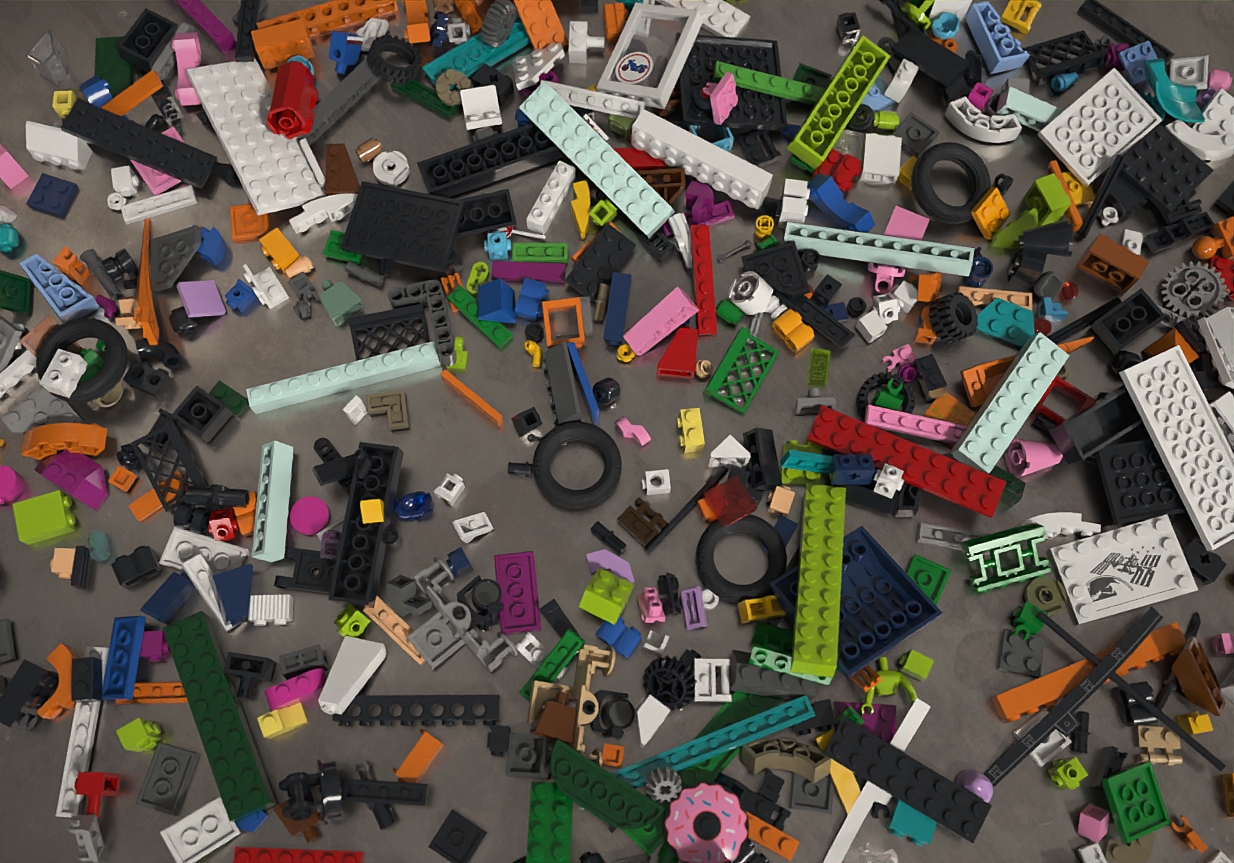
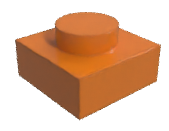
M119 465L108 482L127 493L138 476Z
M604 743L602 765L621 768L625 747Z

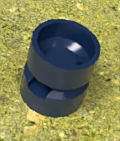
M983 256L973 258L969 276L962 275L964 284L968 287L981 288L993 272L992 262Z

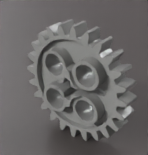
M1190 261L1188 267L1182 263L1181 269L1175 266L1174 273L1169 271L1168 277L1164 278L1163 282L1166 284L1161 286V289H1163L1161 296H1164L1162 302L1168 303L1166 309L1173 308L1172 312H1179V316L1186 315L1187 319L1193 316L1197 320L1198 315H1201L1203 318L1206 317V313L1213 315V309L1219 310V304H1223V298L1226 297V292L1224 291L1227 285H1222L1225 282V278L1219 279L1221 272L1214 273L1215 267L1209 270L1208 263L1204 267H1201L1200 261L1196 266ZM1194 276L1197 280L1190 281L1188 277ZM1202 279H1205V281H1203V282L1198 286L1199 282H1200ZM1210 287L1213 291L1206 292L1203 288ZM1179 289L1182 290L1184 293L1180 295L1176 294L1174 291ZM1196 300L1200 304L1195 306L1190 301Z

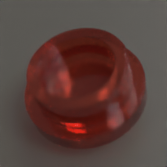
M1066 282L1061 289L1065 300L1076 298L1079 292L1077 284L1073 282Z
M1039 318L1034 322L1035 334L1041 332L1046 336L1051 332L1052 325L1045 318Z

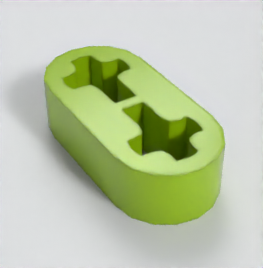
M477 262L472 267L466 287L468 293L473 297H478L477 288L475 291L472 290L476 282H478V286L487 283L489 268L486 263ZM483 268L484 272H481L480 277H478V271Z

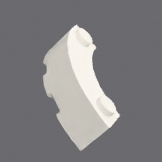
M967 97L950 102L945 112L948 120L958 130L980 141L994 143L1011 141L1017 138L1022 129L1015 114L986 116L981 114V111L974 107Z
M1179 119L1165 126L1169 133L1202 160H1210V162L1219 161L1234 154V136L1231 132L1221 135L1203 134L1190 128Z

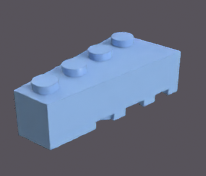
M986 1L975 3L971 6L965 19L990 74L1021 68L1030 55L1027 51L1021 49V43L1018 39H1014L1009 33L1011 30L1008 26L1001 23V17L991 4Z
M38 254L19 263L62 323L83 318L100 308L92 295L86 293L80 286L70 281L67 276L57 271Z

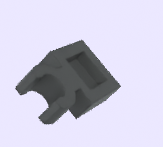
M304 272L288 281V284L298 298L303 296V300L308 306H310L308 301L310 297H314L317 301L319 300L317 294L311 291L314 289V286Z

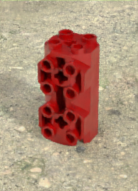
M291 61L279 66L266 122L274 134L280 136L281 133L288 140L302 134H308L312 130L311 126L315 117L312 110L316 107L315 103L318 100L319 92L313 84L314 76L302 62Z

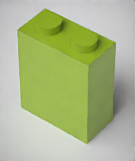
M61 490L12 504L19 541L27 545L75 531L74 524L76 520L70 509L72 500L69 495Z

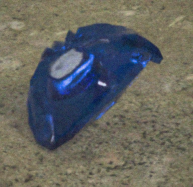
M416 491L409 493L395 502L394 512L403 519H415L418 521L433 511V509H430L432 497L429 492Z

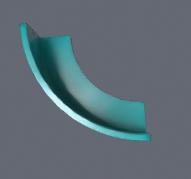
M1163 58L1145 60L1144 71L1146 79L1163 109L1171 116L1182 121L1205 122V117L1195 102L1197 87L1195 85L1187 86L1172 82L1166 75Z

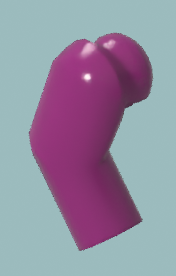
M98 295L95 300L97 304L104 306V316L106 318H114L117 312L116 303L109 298Z

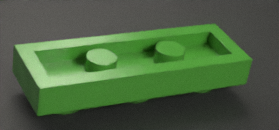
M513 243L512 260L513 262L568 263V243Z

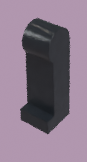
M552 599L539 609L542 616L560 639L569 628L579 635L555 599Z

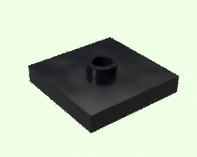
M452 809L428 847L451 863H469L487 835V832Z

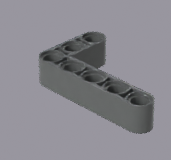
M428 280L392 288L388 292L392 309L418 304L429 307L440 361L444 366L454 365L457 361V355L441 283L438 280Z

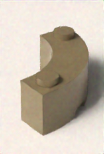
M780 736L779 739L759 738L742 745L741 762L753 775L770 769H784L804 776L813 784L829 775L831 758L824 755L821 749L812 744L808 746L796 742L797 739L783 736Z

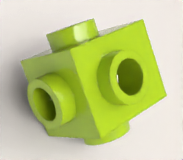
M348 605L337 615L333 623L339 627L337 632L343 637L349 635L350 637L357 638L364 632L370 620L352 605Z
M1077 757L1060 758L1053 763L1054 767L1048 770L1052 782L1060 789L1073 790L1080 785L1079 781L1088 776Z

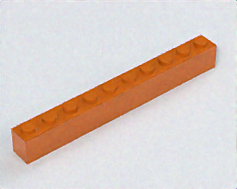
M1174 622L1152 631L1115 673L1121 677L1130 673L1128 669L1132 667L1138 670L1147 666L1146 661L1152 659L1154 663L1164 659L1163 654L1168 652L1171 655L1179 653L1182 649L1181 647L1187 641L1178 623ZM1115 647L1095 654V656L1102 661ZM1083 659L993 696L991 700L1001 721L1008 719L1009 722L1020 719V714L1023 712H1027L1029 715L1039 711L1038 706L1045 704L1048 707L1058 703L1057 698L1063 697L1064 699L1095 666L1087 659ZM1108 678L1104 683L1111 681V679Z

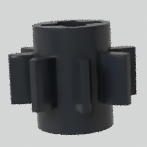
M130 443L122 445V450L117 452L118 462L122 466L125 465V467L129 468L139 466V459Z

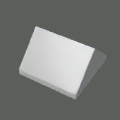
M729 435L711 452L708 468H721L722 466L725 468H731L732 466L746 468L750 459V453L735 438Z

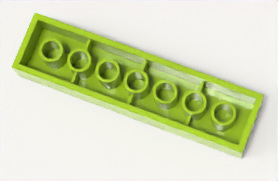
M862 35L853 45L786 149L810 167L816 169L827 157L891 56Z

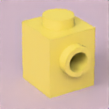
M72 90L54 91L52 107L61 119H66L78 98Z

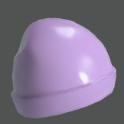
M963 770L955 780V784L987 803L990 801L993 794V786L989 778L977 770Z

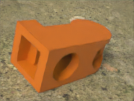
M930 306L924 307L918 317L921 325L915 333V342L933 344L937 338L929 321Z

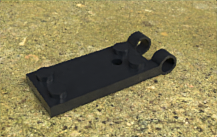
M285 546L284 559L296 560L293 577L276 576L274 586L283 589L330 594L337 553ZM314 568L319 569V573L317 575L312 574V570Z

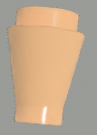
M307 255L300 256L285 269V272L292 279L302 272L304 274L311 272L314 265Z

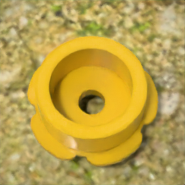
M623 344L617 349V358L620 361L629 362L635 356L634 351L628 344Z

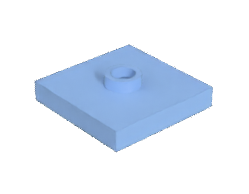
M878 75L860 103L870 106L873 112H878L895 102L884 95L888 84L880 75Z

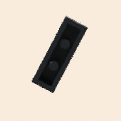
M754 428L743 433L745 449L750 453L748 466L752 489L771 490L776 488V486H781L782 480L773 431L770 429Z
M874 477L870 485L836 484V487L846 488L845 500L890 514L898 494V490H896L891 499L874 492L873 490L877 483Z

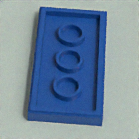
M571 342L567 344L572 371L591 422L596 424L599 422V407L575 343Z
M129 616L114 618L102 686L103 700H132L146 617Z

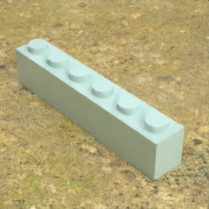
M275 440L262 445L252 557L268 562L284 559L293 461V447Z

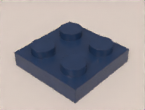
M42 173L26 204L31 208L63 217L78 186L73 182Z

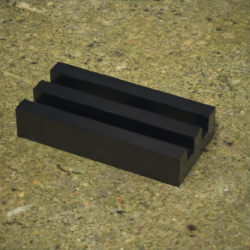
M76 546L71 586L77 589L87 588L92 550L85 546Z

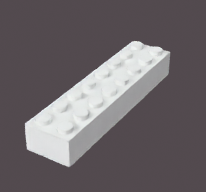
M643 109L632 125L631 145L637 150L645 151L651 157L664 161L668 166L685 168L686 175H691L697 178L698 181L713 186L715 190L722 191L731 198L744 202L748 207L759 209L768 194L773 177L771 173Z

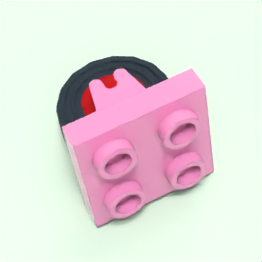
M726 72L720 82H703L693 92L694 102L699 108L712 109L715 124L721 125L725 118L729 116L732 108L737 104L738 97L736 96V83L734 82L733 73Z

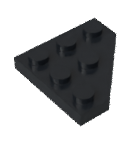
M795 241L741 257L745 272H755L772 289L791 298L810 293Z

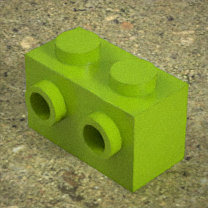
M140 717L116 730L124 749L135 752L150 750L157 745L156 742L162 739L159 734L161 733V728L158 723Z

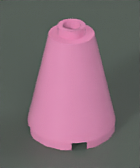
M1014 438L1008 446V453H1005V462L1010 473H1014L1015 477H1022L1058 464L1063 455L1057 445Z

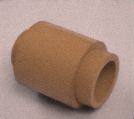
M370 138L359 145L355 152L363 163L377 157L382 153L381 149L383 147L378 139Z

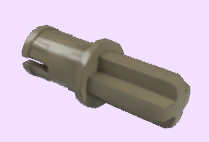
M600 283L597 299H595L597 302L593 315L594 320L602 321L604 318L611 285Z

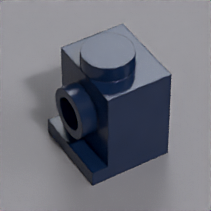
M461 547L447 554L449 559L446 562L455 578L473 569Z

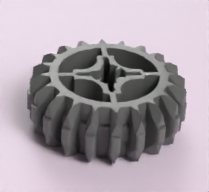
M495 0L491 4L481 26V39L486 44L499 47L509 37L516 20L517 11L515 4L509 0Z

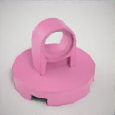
M869 262L868 271L877 273L875 289L879 294L889 293L894 276L904 277L906 271L903 267H900V270H898L894 265L876 263V266H874L873 262ZM880 281L888 282L889 286L886 290L881 291L878 289Z

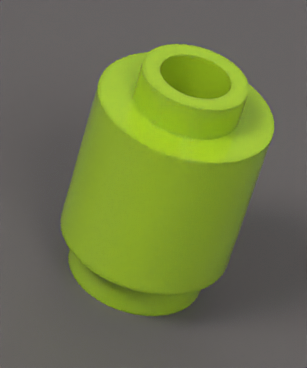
M881 110L874 112L875 118L873 119L872 126L878 129L894 130L895 126L899 125V115L896 112Z

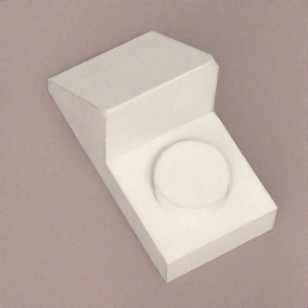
M485 512L452 522L461 540L466 544L474 537L488 533L493 529Z

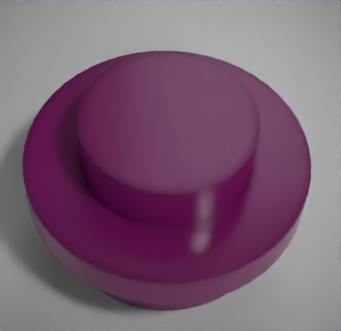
M910 363L903 364L898 370V377L900 379L902 377L905 378V382L912 381L916 377L915 367Z

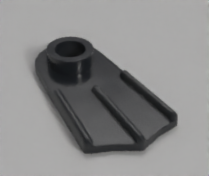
M883 37L879 40L878 47L891 56L887 62L893 71L896 72L903 59L891 52L896 42L890 37ZM885 43L889 44L888 47H883Z

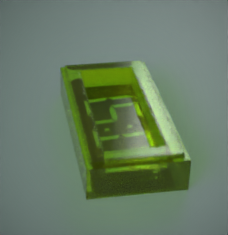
M812 348L807 385L826 388L831 351Z

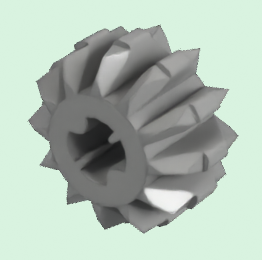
M657 766L656 772L650 771V777L646 778V791L651 796V799L653 801L658 799L662 804L664 800L670 803L672 797L677 798V792H680L682 787L681 778L676 773V770L674 768L669 770L667 766L661 770Z

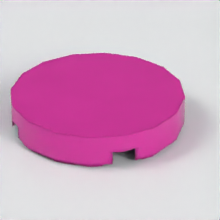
M308 496L301 498L293 505L290 512L292 526L303 535H316L326 528L330 520L328 506L318 497Z

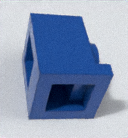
M240 279L224 295L227 299L226 304L233 310L237 308L241 313L257 298L253 289Z

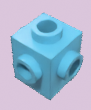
M495 231L488 233V240H485L484 244L485 251L489 252L490 260L508 259V250H511V240L507 239L506 232Z

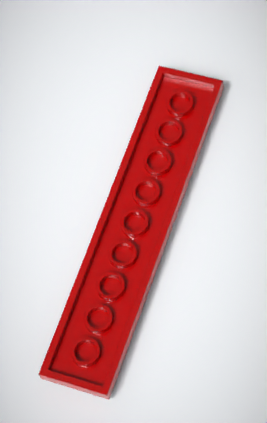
M823 405L806 440L837 454L872 455L875 470H882L885 463L904 471L901 477L904 482L989 518L993 517L1006 484L1004 480Z

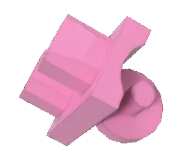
M645 587L643 593L637 594L642 620L645 623H654L655 620L665 622L666 617L656 588Z

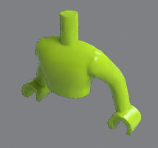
M880 657V670L875 672L882 681L866 692L864 704L858 708L860 715H864V707H867L869 715L873 713L874 709L871 704L874 691H876L877 696L898 694V686L901 684L909 695L911 701L910 709L918 698L909 680L901 672L889 670L887 657Z

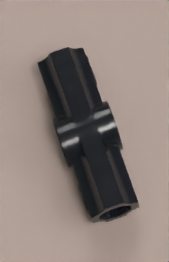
M217 484L210 487L189 486L185 492V502L187 504L207 505L213 509H224L225 507L246 508L250 501L248 490L229 489L226 486Z

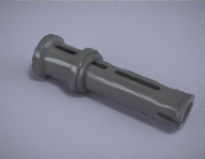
M94 249L84 251L80 255V259L87 264L89 272L97 277L111 300L120 298L122 292L106 272L97 257L96 251Z

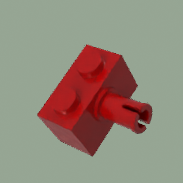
M78 772L74 788L76 795H86L85 797H87L86 815L100 817L101 798L118 795L120 774Z

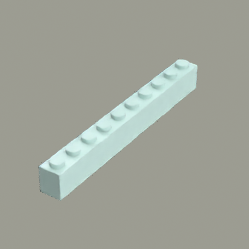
M787 222L784 235V244L795 241L798 252L814 249L820 255L963 276H969L975 249Z
M432 341L249 388L246 391L250 408L255 414L440 367L441 364L435 343Z

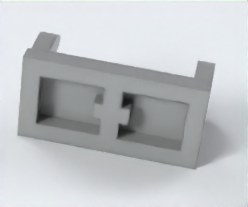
M96 815L71 816L70 823L73 826L68 828L69 832L76 834L79 852L88 853L86 855H78V860L98 862L105 845Z

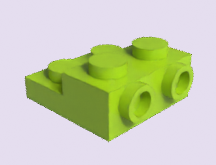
M790 440L787 441V444H783L781 448V459L788 450L822 455V447L811 442H806V445H799L798 441ZM781 467L782 485L806 486L807 483L820 485V473Z

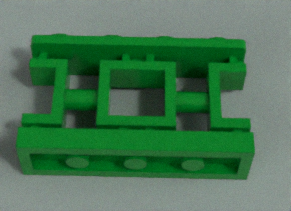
M1033 522L961 542L962 550L965 551V558L969 561H976L978 574L969 576L971 581L969 583L970 587L976 592L984 593L988 592L990 588L1006 587L1009 583L1024 582L1027 578L1043 577L1045 573L1051 572V567L1048 566L1049 560L1043 556L1038 558L1036 543L1045 541L1044 536H1042L1045 534L1044 526ZM1026 539L1028 549L1021 550L1018 541ZM1013 549L1015 564L1001 568L998 553ZM989 550L991 559L983 561V555L980 552ZM1030 557L1032 566L1024 568L1023 558ZM992 567L993 573L996 576L987 578L985 569Z
M756 621L751 638L753 646L750 653V664L818 683L830 684L831 677L790 672L792 654L787 653V650L792 649L793 631Z

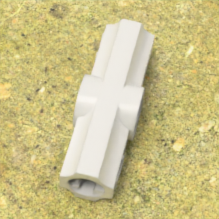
M678 213L670 217L668 221L675 236V246L678 252H681L687 270H692L690 229L684 213Z

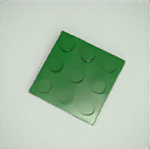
M1151 761L1141 762L1101 779L1121 843L1132 842L1171 824Z

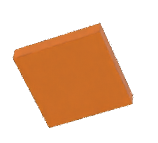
M252 204L230 206L233 242L262 238L270 232L268 213L257 215Z

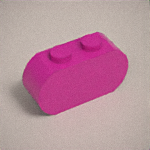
M0 466V504H4L5 501L16 500L24 489L23 477L9 466Z
M323 668L314 669L268 688L264 693L270 710L283 709L321 695L327 680L325 670Z

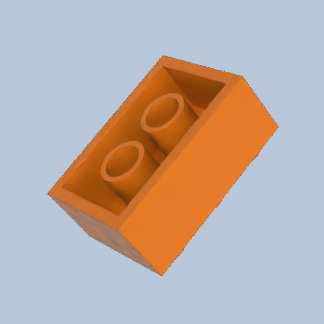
M303 18L251 31L255 49L264 70L286 64L293 56L300 55L305 59L315 57Z

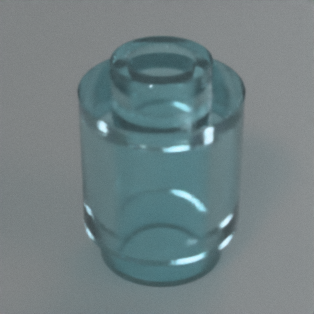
M103 530L89 533L87 540L90 558L95 559V561L107 560L111 555L109 536Z

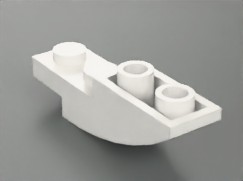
M336 194L313 200L302 205L304 212L290 219L289 222L297 234L306 231L316 223L323 222L327 217H329L331 222L340 220L353 211L358 194Z
M1071 512L1039 515L1016 526L1019 527L1036 522L1044 526L1045 534L1042 536L1045 539H1053V537L1060 533L1065 535L1075 533L1080 534L1083 538L1097 535L1101 531L1100 524L1082 522V514Z

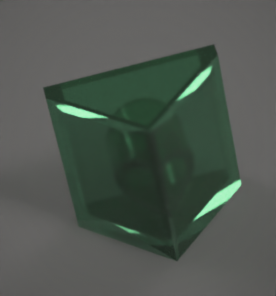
M995 465L989 475L1006 481L999 501L1012 508L1022 499L1026 483Z

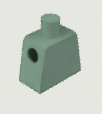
M328 279L321 284L324 292L319 296L335 327L364 308L361 298L342 281L333 284Z

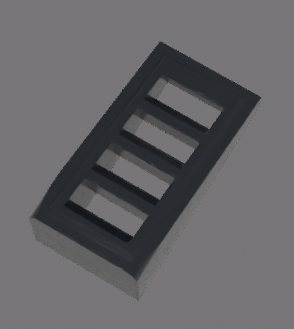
M658 231L650 238H645L643 232L637 235V238L660 262L674 252L675 246ZM656 237L653 242H650L652 238Z

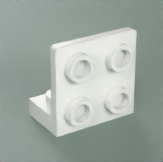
M495 85L460 90L467 130L502 124Z
M246 264L243 265L246 270L243 274L262 305L267 304L269 309L289 299V296L270 267L253 276Z

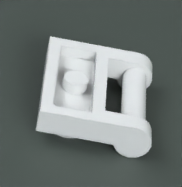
M694 659V678L697 680V683L694 685V701L732 702V695L729 693V666H731V659ZM715 666H721V695L716 694Z

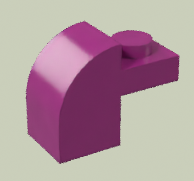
M691 181L685 192L686 206L692 207L693 222L700 223L702 217L706 216L707 211H714V194L708 185Z

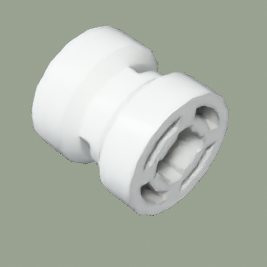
M774 295L767 304L768 307L765 312L770 313L771 318L775 321L788 311V308L784 304L780 305L779 299Z

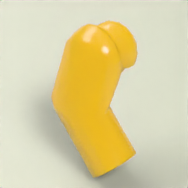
M528 340L525 342L524 348L533 356L531 365L540 367L543 350L536 342Z

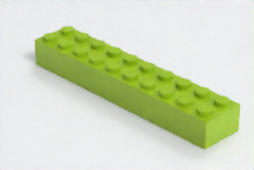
M806 484L803 499L790 672L833 678L837 667L846 488Z

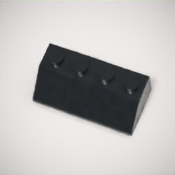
M509 189L458 199L464 201L466 206L456 238L517 225Z

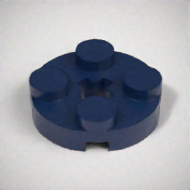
M441 11L435 12L433 19L437 20L431 25L430 46L437 48L441 47L447 33L444 30V26L448 22V14Z

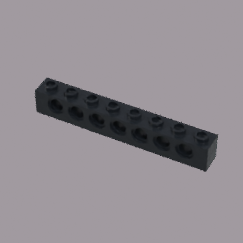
M356 695L342 714H333L332 721L338 723V726H351V723H359V726H372V722H380V726H392V722H400V726H413V722H421V726H434V722H442V726H454V722H462L464 726H474L475 722H483V725L489 726L500 722L501 696ZM398 705L401 706V714L393 716V708ZM417 705L422 706L423 711L421 715L414 716L413 708ZM437 705L443 706V713L440 716H434L433 709ZM462 705L464 707L463 714L455 716L454 708ZM478 705H483L485 708L481 716L474 714V709ZM359 706V715L353 717L351 715L352 708ZM380 706L381 713L374 717L372 715L373 707Z

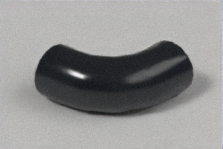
M147 338L135 340L139 358H160L164 366L170 369L181 365L182 356L173 344L162 339H158V345H149Z

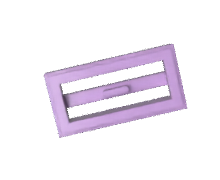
M697 586L680 590L686 629L693 630L694 628L706 627L707 620L701 587ZM687 593L690 595L694 624H692Z

